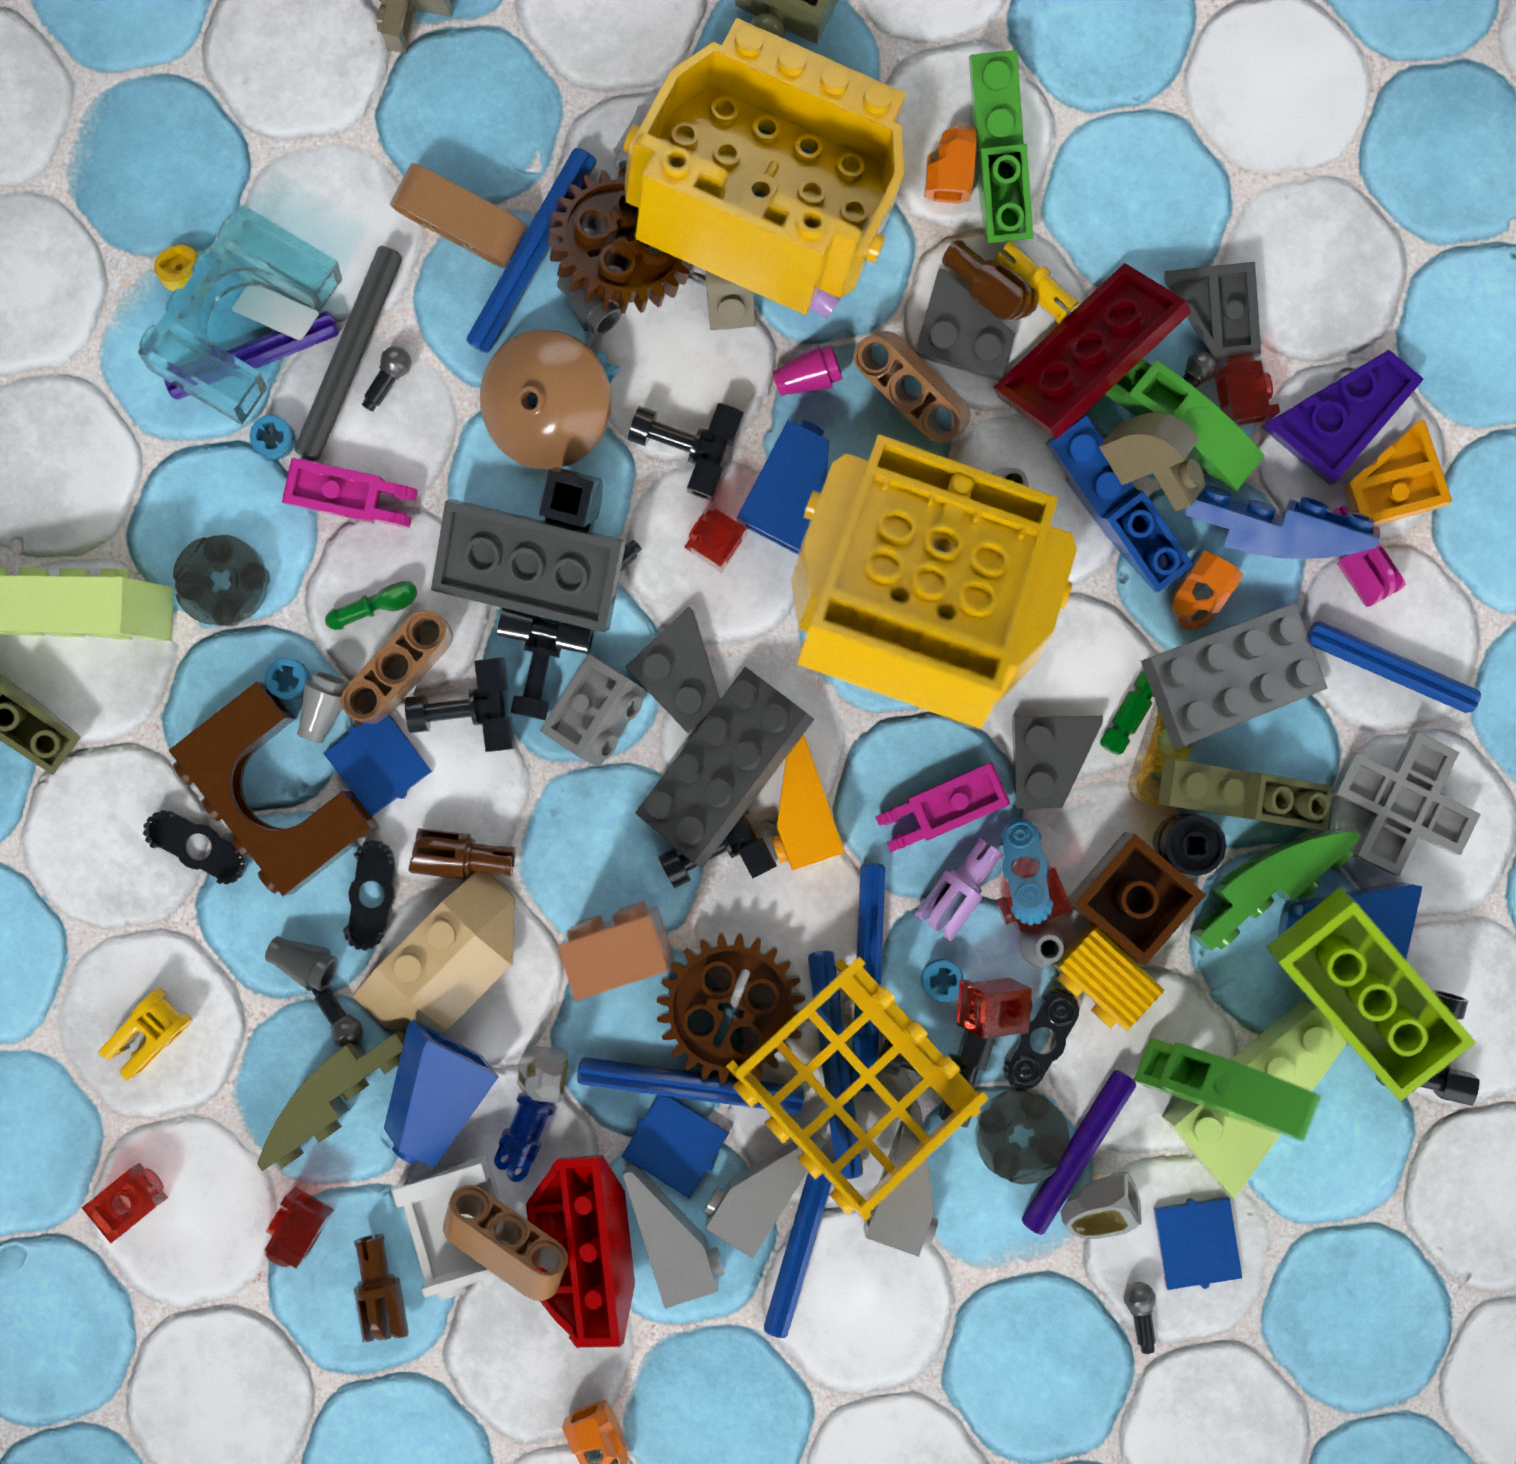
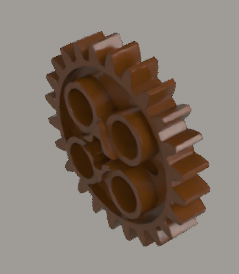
M620 169L617 180H611L609 174L605 170H601L597 184L591 177L585 175L581 189L571 184L568 189L567 198H558L556 212L551 214L549 223L551 229H549L547 244L552 245L550 261L561 262L557 272L559 278L572 275L569 286L571 292L581 287L587 290L584 302L589 303L596 296L601 297L602 310L606 311L611 302L614 301L618 302L621 314H625L628 304L634 302L637 309L642 313L645 311L648 299L654 305L660 307L662 306L665 294L674 298L680 286L679 284H686L690 274L689 270H692L693 265L661 250L659 251L662 254H654L646 249L654 247L635 239L639 208L626 203L624 187L626 173L624 169ZM623 211H631L637 216H628ZM583 229H593L597 231L599 234H589L585 232ZM607 266H617L624 272H614Z
M739 932L735 938L734 945H728L723 933H719L716 947H711L705 938H701V953L697 955L692 949L686 947L684 955L688 963L684 965L673 960L671 968L678 975L677 978L663 977L661 981L666 988L671 990V994H663L657 997V1003L669 1007V1011H665L657 1016V1022L671 1024V1028L662 1034V1039H676L678 1041L671 1053L673 1057L684 1052L689 1055L685 1065L686 1070L691 1069L697 1063L702 1064V1079H706L714 1069L719 1071L720 1084H724L730 1072L726 1065L734 1060L738 1066H741L800 1011L794 1009V1005L806 1000L805 994L792 993L791 991L793 987L801 982L799 975L786 977L784 974L789 969L791 961L787 959L776 964L774 959L777 954V947L773 946L765 954L760 952L761 938L759 937L752 942L750 947L744 946L743 934ZM723 966L728 969L732 976L729 986L720 990L709 986L706 982L705 974L710 968ZM746 969L750 974L739 998V1008L744 1010V1012L732 1015L722 1044L716 1046L713 1040L724 1016V1008L719 1003L720 1001L724 1003L730 1001L742 970ZM764 983L774 990V999L767 1006H756L750 1001L748 992L755 984ZM698 1009L709 1011L714 1017L715 1024L713 1027L705 1032L694 1030L688 1020L689 1015L693 1011ZM738 1027H750L755 1031L757 1041L752 1047L741 1049L734 1045L731 1040V1034ZM796 1028L787 1037L800 1039L802 1035ZM785 1038V1039L783 1040V1042H784V1043L789 1047V1049L792 1051V1049H791V1047L789 1046V1044L785 1041V1040H786V1038ZM776 1048L752 1069L759 1079L762 1078V1063L767 1062L771 1067L779 1068L775 1055L778 1051Z

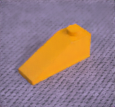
M804 734L785 758L776 825L780 835L771 838L779 863L782 864L789 861L792 871L845 853Z

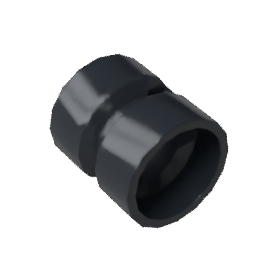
M1189 814L1172 815L1163 820L1155 830L1152 841L1153 849L1180 873L1193 876L1205 875L1215 870L1224 859L1227 847L1225 834L1217 823L1208 817Z

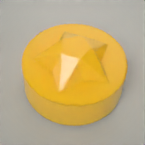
M174 245L163 250L157 256L154 263V271L166 289L180 292L194 287L201 280L204 274V265L192 247Z

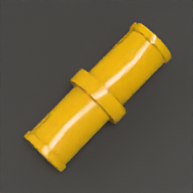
M1010 241L1003 249L1005 250L1004 253L1015 264L1011 263L1000 252L994 259L1001 260L1024 278L1037 292L1038 304L1060 324L1068 315L1056 301H1059L1071 313L1080 301L1076 298L1074 299L1050 277L1052 271L1045 265L1040 268L1013 241Z

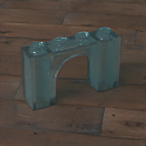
M242 205L235 216L230 215L224 220L218 232V240L210 251L203 252L197 258L193 265L192 276L183 289L178 288L172 293L166 304V313L156 326L151 325L144 332L140 340L138 354L148 370L240 425H243L267 390V386L258 370L219 348L208 338L207 325L212 309L223 296L237 288L263 286L276 290L289 299L320 313L343 280L338 261L247 206Z

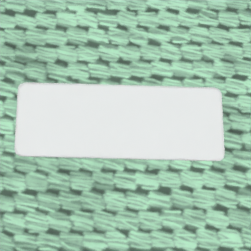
M252 282L246 286L232 307L233 312L299 341L304 338L319 315L317 310Z

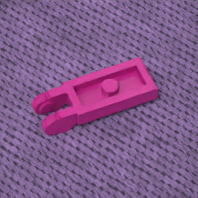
M291 458L282 503L373 524L375 521H379L385 524L410 528L412 517L398 511L390 512L378 509L381 493L405 501L416 500L418 490L384 481L380 476Z
M989 762L907 798L908 802L875 816L879 826L889 825L898 821L900 817L913 812L919 828L892 837L887 842L890 852H893L922 839H925V841L931 840L1006 807L1011 803L993 762Z

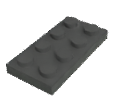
M446 500L431 590L605 633L610 630L626 540L463 501Z
M1296 603L1141 660L1173 749L1186 746L1328 689Z
M744 667L635 813L690 861L703 868L815 719L747 667Z

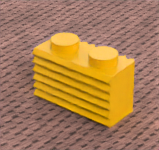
M1092 924L1088 925L1054 964L1062 972L1056 979L1075 997L1084 992L1096 1004L1090 1011L1110 1029L1116 1023L1126 1031L1131 1029L1133 1024L1144 1015L1145 1011L1165 991L1097 926Z

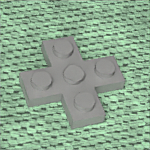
M1412 732L1394 770L1357 752L1351 753L1332 794L1372 814L1353 855L1395 876H1400L1418 837L1454 855H1461L1481 814L1440 794L1460 752L1420 732Z

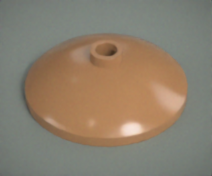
M533 330L513 337L493 355L486 367L481 382L480 408L490 437L498 448L512 460L535 469L562 468L583 459L601 440L610 418L611 390L603 365L587 345L563 332ZM531 392H534L538 398V404L534 409L528 404V396Z

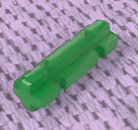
M1144 670L1140 672L1133 684L1136 687L1135 690L1129 691L1111 721L1114 724L1113 727L1107 728L1100 740V745L1113 754L1121 755L1124 753L1131 741L1128 738L1129 735L1135 734L1153 704L1150 700L1154 696Z

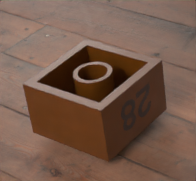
M1124 832L1065 902L1092 925L1097 926L1130 958L1146 966L1203 900L1206 894L1135 833Z

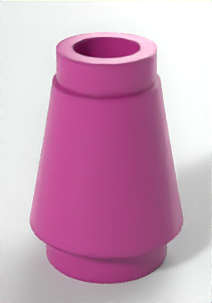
M818 344L772 371L781 397L788 394L792 395L834 388L833 383L843 380L832 345L821 348Z

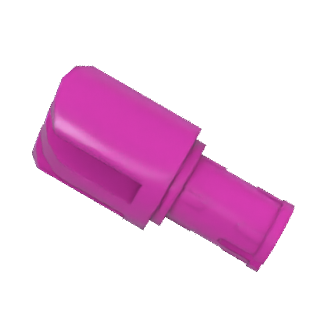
M1342 505L1331 512L1346 516V513L1349 511L1345 505ZM1380 542L1377 548L1338 557L1340 560L1337 563L1338 567L1366 607H1370L1380 600L1391 596V594L1402 590L1406 585L1403 576Z

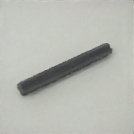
M379 246L376 250L297 440L295 452L307 459L317 461L322 455L398 272L402 256L392 248Z

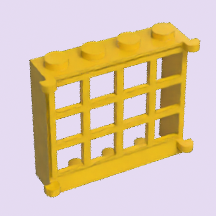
M858 957L850 965H847L841 959L835 965L840 972L835 979L741 1066H738L732 1060L726 1067L739 1080L732 1087L751 1108L759 1102L768 1112L770 1117L764 1123L783 1144L791 1138L802 1150V1153L796 1159L816 1180L823 1174L835 1187L829 1195L847 1215L855 1210L866 1222L872 1216L870 1212L970 1116L975 1118L981 1112L979 1108L989 1098L983 1091H975L959 1073L960 1068L950 1057L944 1056L926 1037L928 1033L917 1021H912L894 1002L896 998L885 986H880L863 968L866 963ZM841 988L863 1013L843 1032L837 1035L815 1010ZM809 1018L831 1043L805 1066L783 1040L803 1021ZM870 1020L893 1046L871 1067L867 1068L848 1048L845 1042ZM776 1048L798 1074L772 1097L750 1071ZM838 1050L861 1076L835 1099L812 1073ZM900 1053L923 1079L897 1102L877 1080L875 1075ZM805 1080L828 1107L802 1130L781 1107L780 1103ZM868 1083L890 1107V1110L865 1133L842 1106ZM930 1086L953 1113L930 1135H927L905 1109ZM836 1114L857 1137L858 1141L832 1163L809 1137ZM899 1117L921 1143L895 1166L872 1140L893 1120ZM866 1147L889 1174L862 1197L840 1171Z

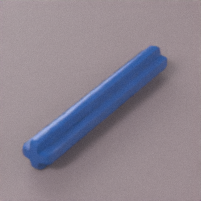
M1322 621L1314 622L1307 633L1312 647L1464 713L1473 712L1481 699V692L1478 689Z
M809 1172L807 1174L765 1319L764 1332L777 1338H786L788 1336L831 1187V1183L823 1174L816 1180Z

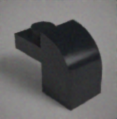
M559 467L549 469L539 516L545 517V521L592 532L594 522L599 518L603 494L602 479Z

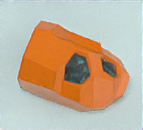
M958 124L942 133L939 146L927 156L924 198L935 202L958 204L970 200L975 170L976 128L970 125Z
M1205 550L1196 556L1192 562L1194 565L1186 571L1172 594L1171 611L1177 624L1186 630L1202 628L1210 623L1219 614L1243 577L1242 572L1236 566Z
M607 1400L592 1403L564 1418L563 1432L572 1453L576 1455L580 1464L628 1463L624 1434Z

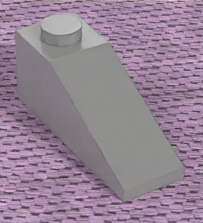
M915 1100L905 1110L923 1129L921 1108L917 1100ZM901 1120L888 1158L895 1166L921 1143ZM927 1158L870 1212L872 1216L865 1222L863 1227L867 1239L918 1257L923 1244L931 1245L936 1233L938 1219L933 1217L934 1206ZM885 1168L883 1169V1172H882V1175H881V1178H880L879 1182H880L887 1174H889V1173L885 1170Z
M819 1128L809 1137L820 1150L827 1141L826 1131L822 1128ZM794 1141L732 1178L724 1190L717 1187L703 1209L704 1212L709 1214L706 1218L705 1229L752 1259L807 1173V1170L796 1159L802 1153V1150Z
M633 1163L625 1165L622 1175L664 1308L666 1309L718 1292V1276L725 1274L718 1248L709 1249L706 1236L638 1166Z

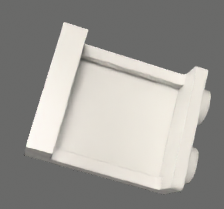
M488 1154L400 1180L391 1190L396 1208L403 1206L424 1277V1284L421 1287L424 1298L437 1294L438 1300H444L465 1291L464 1286L481 1281L482 1285L486 1287L503 1282L498 1276L451 1244L443 1233V1222L450 1197L459 1187L466 1185L477 1186L501 1201ZM461 1214L466 1218H473L472 1216ZM499 1240L504 1245H511L506 1241Z

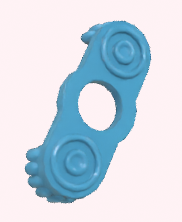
M1016 819L1005 826L1001 838V845L1004 848L1005 854L1002 871L1010 886L1013 904L1011 911L1015 914V918L1020 919L1022 923L1027 922L1029 925H1033L1035 922L1040 924L1042 920H1047V914H1051V908L1053 907L1046 878L1049 874V862L1046 855L1042 852L1040 843L1042 836L1037 827L1026 819ZM1021 857H1031L1038 862L1039 869L1034 876L1021 878L1012 871L1014 862Z

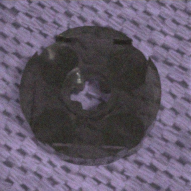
M230 535L202 537L187 545L175 562L173 568V579H175V589L177 591L175 596L180 607L193 619L211 626L234 627L252 617L261 607L267 594L270 574L260 554L245 541ZM227 569L231 574L228 579L231 585L227 590L220 589L215 593L212 590L215 582L210 576L214 571L223 573Z
M1012 1089L998 1094L986 1106L981 1108V1112L977 1116L975 1144L981 1159L989 1170L1001 1178L1020 1185L1040 1182L1056 1171L1059 1167L1058 1163L1063 1158L1064 1151H1067L1069 1130L1063 1114L1054 1103L1040 1092ZM1020 1124L1025 1129L1032 1128L1034 1130V1135L1028 1138L1029 1146L1021 1148L1017 1142L1010 1143L1009 1136L1014 1133V1127Z

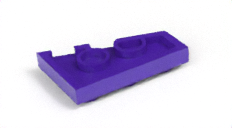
M1387 350L1268 421L1261 428L1330 486L1336 483L1424 379L1391 350Z

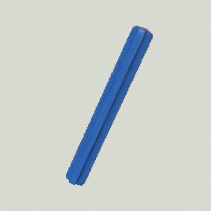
M574 148L470 330L466 341L478 351L483 353L491 351L550 247V244H547L549 229H551L549 223L552 212H556L558 198H567L568 189L571 184L581 189L584 176H590L593 171L596 159L584 149Z
M864 863L860 867L857 958L860 957L866 963L863 968L881 986L886 868L880 863ZM856 1004L854 1005V1020L863 1013ZM870 1020L853 1035V1053L867 1068L871 1067L878 1060L879 1030ZM852 1067L851 1081L853 1083L861 1075ZM867 1083V1084H866L861 1090H859V1091H861V1092H870V1091H874V1090H873V1089L871 1088V1086Z
M817 951L808 956L813 998L838 976L833 951ZM838 989L815 1010L837 1035L845 1030L840 990ZM817 1028L821 1052L831 1042ZM836 1050L822 1064L825 1088L835 1099L852 1084L849 1062ZM853 1096L842 1107L857 1123ZM834 1114L829 1119L834 1160L836 1161L858 1139L839 1117ZM861 1152L840 1171L846 1179L862 1176Z
M588 1057L581 1058L578 1065L577 1082L581 1085L750 1107L732 1087L738 1082L736 1077L728 1076L725 1083L720 1084L719 1075L710 1074L706 1079H702V1073ZM759 1081L772 1097L786 1085ZM798 1086L780 1103L781 1107L788 1113H800L803 1108L804 1089ZM757 1102V1103L752 1107V1108L764 1109V1108L759 1104V1102Z

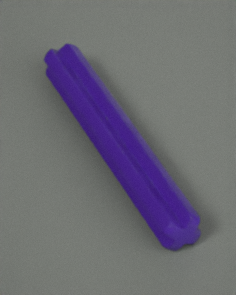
M329 311L321 312L300 341L281 332L274 331L167 374L164 377L165 386L171 397L178 400L334 338L339 334L338 325L334 316Z
M1113 1071L1024 1213L1022 1222L1029 1230L1039 1235L1045 1234L1135 1090L1136 1082L1131 1077L1121 1071Z

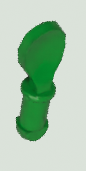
M410 581L391 584L371 597L363 595L358 601L338 609H331L325 617V624L333 630L344 629L345 625L364 617H373L375 615L374 611L377 609L394 612L405 609L414 602L417 596V588Z

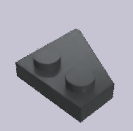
M1255 262L1165 271L1164 278L1170 291L1187 301L1191 313L1186 318L1207 352L1212 354L1216 361L1260 357L1261 342Z
M939 268L915 352L922 359L1000 381L1005 371L1015 333L992 312L973 299L969 291L946 270Z
M690 607L681 613L625 666L687 733H690L706 718L720 700L695 613Z
M1103 716L1012 718L1014 809L1063 808L1100 730Z

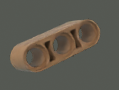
M411 163L389 203L393 209L406 218L501 268H506L527 230V226L514 215L415 163Z
M881 331L864 338L858 343L854 352V361L858 370L928 439L938 443L947 442L966 429L970 421V410L966 402L898 335L890 331ZM874 343H880L888 352V362L885 366L875 362L871 352ZM907 375L914 376L921 384V394L918 398L912 397L905 390L904 379ZM938 408H946L952 413L955 421L952 429H945L937 422L936 413Z
M423 610L410 616L346 686L341 699L342 707L346 714L354 720L366 724L378 723L390 714L450 647L453 634L449 624L432 611ZM427 623H437L440 630L437 640L429 645H421L418 639L421 627ZM403 656L407 659L408 670L402 678L393 680L388 675V665L395 657ZM373 690L377 698L376 706L370 713L361 714L357 709V699L364 691Z
M466 1185L459 1187L452 1193L443 1222V1233L451 1244L532 1300L543 1301L555 1295L567 1265V1253L558 1241L482 1188ZM461 1214H466L472 1216L473 1218H466ZM499 1240L506 1241L511 1245H504ZM536 1267H542L544 1269H547L549 1272H542L538 1270Z

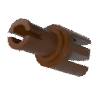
M956 240L945 251L942 264L946 267L948 266L970 284V296L1002 320H1019L1030 316L1036 310L1038 297L1035 289L1001 260H984L966 246L962 240Z
M417 829L416 841L412 851L413 857L410 859L408 868L410 873L466 879V876L471 875L472 871L512 876L513 874L512 867L515 864V847L477 844L475 839H471V834Z
M376 1234L374 1239L372 1235H368L354 1241L361 1281L357 1283L358 1286L353 1290L363 1343L373 1341L374 1339L378 1341L387 1340L392 1336L395 1339L403 1338L409 1334L400 1279L393 1274H389L383 1234Z

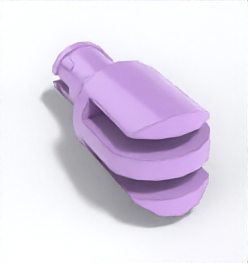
M979 838L977 844L957 872L953 869L951 872H944L914 916L921 921L929 918L928 925L935 931H940L944 928L943 937L951 942L982 900L983 896L980 895L982 890L979 887L998 860L1003 857V854Z

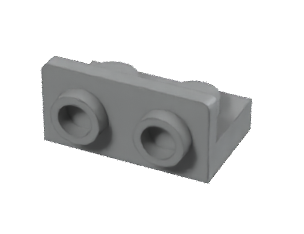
M588 654L541 727L540 732L581 759L596 767H600L604 760L615 751L618 738L629 721L639 713L647 690Z

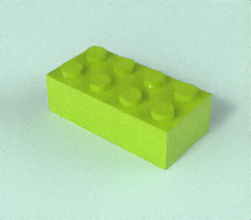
M1341 887L1266 946L1283 969L1400 1102L1476 1043L1358 904Z

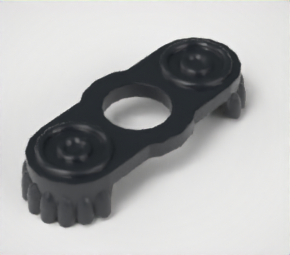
M165 810L153 813L151 817L147 818V823L143 825L144 829H146L143 831V835L146 836L145 841L150 843L151 848H162L177 856L179 861L186 867L205 871L216 877L218 884L224 883L227 885L238 881V878L243 877V874L246 872L248 866L247 858L240 854L232 843L221 838L218 832L210 826L197 825L175 814L173 811L167 812ZM194 834H203L211 842L210 854L203 860H195L187 852V841Z
M375 840L364 842L362 846L357 848L358 852L354 853V858L357 859L355 880L351 883L348 891L351 904L349 923L343 929L344 934H346L345 940L349 941V945L354 946L356 950L362 949L363 951L373 949L381 943L382 938L385 936L388 910L395 898V890L392 884L395 867L394 852L389 845ZM368 881L379 883L384 890V900L375 908L365 906L359 898L361 886Z
M1055 988L1054 991L1049 990L1047 994L1042 995L1043 1004L1034 1019L1022 1028L1020 1042L1011 1058L1005 1059L1003 1062L1005 1065L1002 1068L1004 1077L1010 1085H1014L1017 1089L1026 1090L1037 1086L1051 1063L1057 1060L1064 1052L1066 1038L1075 1025L1080 1010L1077 999L1065 989ZM1041 1027L1051 1029L1056 1036L1054 1048L1045 1054L1035 1052L1030 1046L1031 1034L1034 1030Z

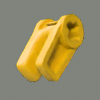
M161 987L150 993L131 1012L129 1019L98 1051L104 1059L110 1060L129 1049V1044L141 1032L145 1034V1043L137 1051L131 1053V1058L120 1069V1075L127 1082L138 1076L163 1049L174 1042L193 1022V1019L187 1013L180 1014L165 999L167 993Z

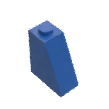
M788 419L737 516V524L799 556L811 520L803 518L812 491L821 493L827 478L829 440L822 437L824 431L815 424L800 419L799 423L796 424Z
M1395 882L1346 892L1406 960L1423 886ZM1328 896L1291 903L1289 912H1284L1281 917L1278 936Z
M414 1019L406 1030L384 1130L394 1144L392 1147L393 1152L402 1160L410 1164H415L418 1160L435 1168L499 1076L483 1055Z

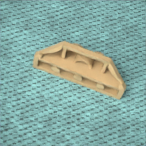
M475 872L444 899L371 973L353 997L385 1029H407L410 1022L414 1019L433 1030L447 1031L513 965L515 897L491 873Z

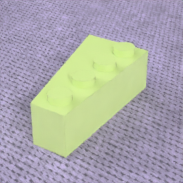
M20 567L18 576L8 575V569L0 568V635L44 636L45 633V635L74 638L90 636L132 640L133 637H139L155 641H171L174 587L130 578V570L102 568L101 577L89 576V570L79 568H60L59 576H48V569Z
M1301 1000L1230 1060L1313 1091L1348 1042L1317 1006ZM1184 1099L1162 1116L1217 1184L1233 1199L1281 1135L1227 1117L1214 1109Z

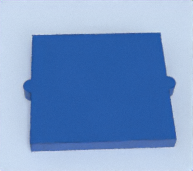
M390 714L378 723H363L359 727L351 726L347 736L323 753L371 817L397 798H406V791L433 772Z
M658 1095L645 1118L637 1120L636 1125L638 1129L621 1157L690 1198L706 1171L713 1170V1159L729 1135V1132L675 1098Z
M1229 1197L1195 1201L1193 1198H1188L1186 1203L1153 1208L1167 1290L1197 1285L1207 1289L1210 1283L1242 1279Z

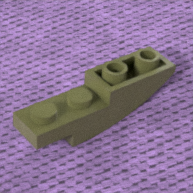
M0 673V741L54 775L78 743L81 736L52 711Z
M1164 758L1157 804L1327 831L1333 786Z
M399 1030L368 1053H365L359 1043L356 1046L348 1043L315 1070L290 1098L276 1119L257 1163L260 1169L264 1171L275 1162L280 1169H283L304 1154L300 1145L314 1136L318 1143H320L340 1129L342 1125L338 1118L349 1109L339 1095L342 1094L347 1101L370 1085L365 1077L377 1068H380L385 1075L398 1066L406 1030Z

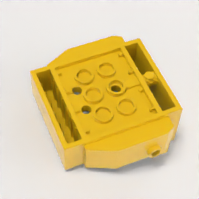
M736 17L722 45L714 41L669 72L641 126L634 124L626 137L623 151L628 153L624 185L626 203L639 208L635 239L804 315H807L819 289L841 298L855 289L867 262L875 264L886 239L885 236L881 235V232L891 214L904 177L902 126L897 124L907 93ZM760 130H767L771 134L765 135ZM801 149H808L809 151H813V153L808 154L803 152ZM753 193L763 194L766 197H757Z
M880 434L877 436L869 461L847 453L832 463L822 492L812 491L803 517L811 520L791 578L798 629L807 632L797 664L982 729L997 700L1000 701L1035 666L1054 633L1060 609H1064L1072 590L1073 582L1068 580L1077 551L1073 535L1065 530L1050 526L1058 497ZM935 548H940V549L944 550L945 552H940V551L936 550ZM891 597H898L902 599L904 603L900 604L898 602H894ZM938 613L946 614L951 620L940 618Z

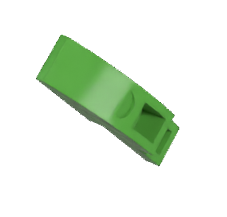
M1017 50L972 54L969 56L972 94L970 114L971 126L976 128L977 132L975 166L986 243L1033 239L1027 144H1024Z
M1142 359L1105 394L1135 416L1146 413H1164L1174 416L1189 425L1200 438L1190 452V457L1199 463L1203 471L1235 493L1238 492L1265 457L1256 444L1219 407L1158 360L1151 365Z
M1345 830L1316 833L1272 847L1249 859L1210 888L1222 903L1189 934L1201 947L1211 951L1216 947L1219 949L1225 948L1240 934V930L1237 927L1250 915L1253 918L1260 916L1273 904L1274 899L1271 896L1274 893L1281 899L1294 901L1296 898L1303 900L1311 895L1321 883L1318 878L1328 868L1336 869L1351 858L1354 854V850L1351 847L1361 839L1355 831Z
M1153 1038L1149 1040L1133 1079L1144 1087L1214 1109L1227 1117L1302 1142L1305 1140L1321 1098L1317 1093L1235 1061L1175 1042L1173 1045Z

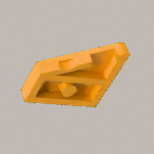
M1425 420L1414 424L1407 433L1393 445L1389 446L1373 463L1363 469L1345 487L1352 511L1372 518L1374 526L1444 508L1453 501Z

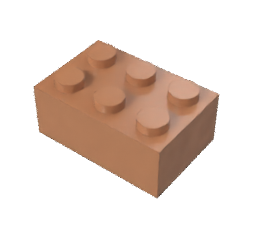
M645 901L619 909L612 916L613 920L603 923L602 917L599 915L575 923V926L570 927L571 929L566 931L567 937L557 945L574 1001L669 970L674 955L658 905L647 909Z

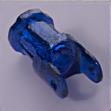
M523 1092L517 1096L516 1101L519 1103L510 1127L505 1128L498 1143L499 1147L494 1158L495 1166L500 1170L507 1169V1177L513 1182L522 1181L527 1176L541 1148L542 1143L539 1141L546 1121L549 1116L555 1114L557 1109L551 1102L532 1100L531 1097L525 1096ZM504 1155H507V1160L501 1162V1158ZM518 1168H521V1172L518 1175H515V1171Z

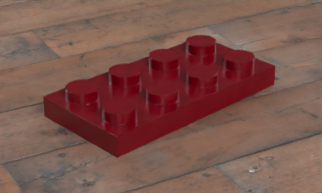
M1124 263L996 383L993 388L999 399L1057 440L1191 313L1189 305L1185 299Z

